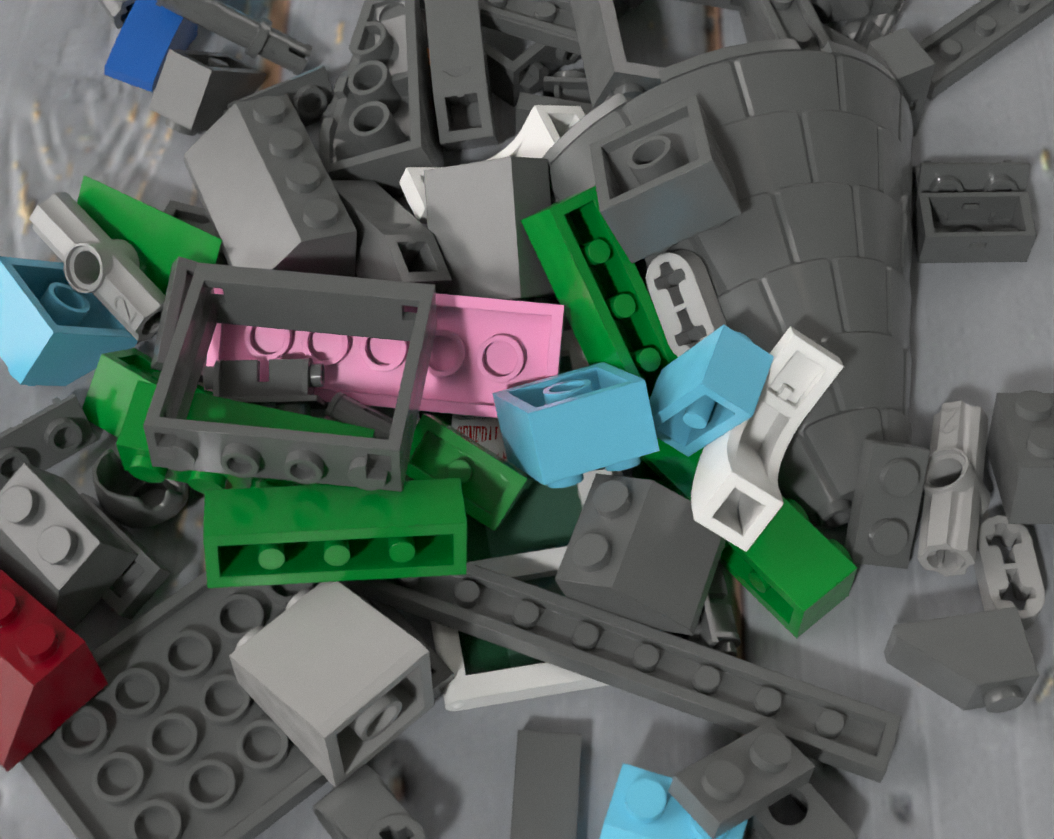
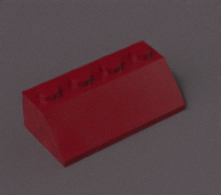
M0 569V766L9 772L103 689L108 682L86 642Z

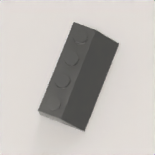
M288 94L263 96L255 100L234 103L184 154L185 166L216 237L222 239L221 248L229 266L355 277L357 230Z

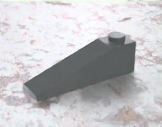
M365 0L348 47L352 53L351 61L345 77H338L333 91L337 96V101L331 118H324L319 131V157L331 180H374L390 196L396 199L405 196L399 182L406 167H444V152L439 139L431 68L419 0Z

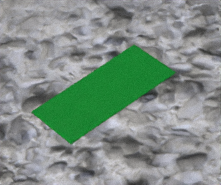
M86 175L83 176L77 200L79 206L111 239L125 240L133 246L139 258V269L165 296L172 263L178 256L199 263L216 264L222 239Z

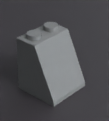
M338 581L321 582L315 588L309 586L299 591L289 601L281 615L267 626H257L247 632L238 642L235 651L229 655L240 686L335 788L370 761L434 706L429 651L421 642Z

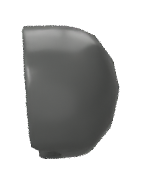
M112 449L104 451L92 467L93 483L100 505L121 525L133 529L152 527L176 516L185 506L191 492L188 483L164 479L161 483H150L134 477L129 471L124 470L120 456L116 455Z

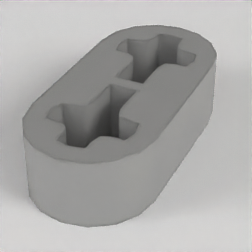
M677 250L660 254L651 261L646 274L648 291L667 342L676 356H681L700 342H691L689 339L688 331L692 330L694 326L703 325L707 336L723 324L727 326L708 272L700 257L691 251ZM682 269L686 279L681 281L679 286L671 287L667 276L673 274L675 270Z
M997 515L990 517L981 523L978 529L976 560L973 564L984 611L1015 607L1012 601L1002 600L1008 589L1009 582H1011L1016 600L1026 601L1023 609L1018 610L1023 628L1026 630L1035 623L1045 603V590L1033 542L1027 528L1023 524H1009L1006 516ZM994 537L1000 538L1003 546L1012 547L1006 564H1004L1000 548L994 545L990 546Z

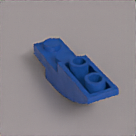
M136 0L107 59L104 75L134 87L153 92L157 86L169 49L186 50L197 37L198 25L162 6L155 5L157 0Z

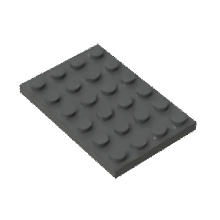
M205 571L91 652L108 684L19 762L76 839H254L328 782L326 777L240 686L229 657L247 632L257 626H267L285 611L289 601L299 591L309 586L315 588L321 582L207 588ZM356 594L421 642L429 651L434 699L441 695L445 687L454 679L453 671L396 608Z

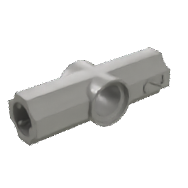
M67 192L53 193L46 201L38 204L29 218L33 223L32 229L64 262L63 270L70 286L80 293H93L137 341L148 340L157 333L165 295L139 269V258L133 246L125 240L111 239Z
M962 400L943 403L940 412L933 416L930 454L923 486L925 495L917 558L925 570L936 571L946 577L966 574V569L975 563L979 518L988 510L991 501L989 491L983 483L988 417L982 407L968 405Z

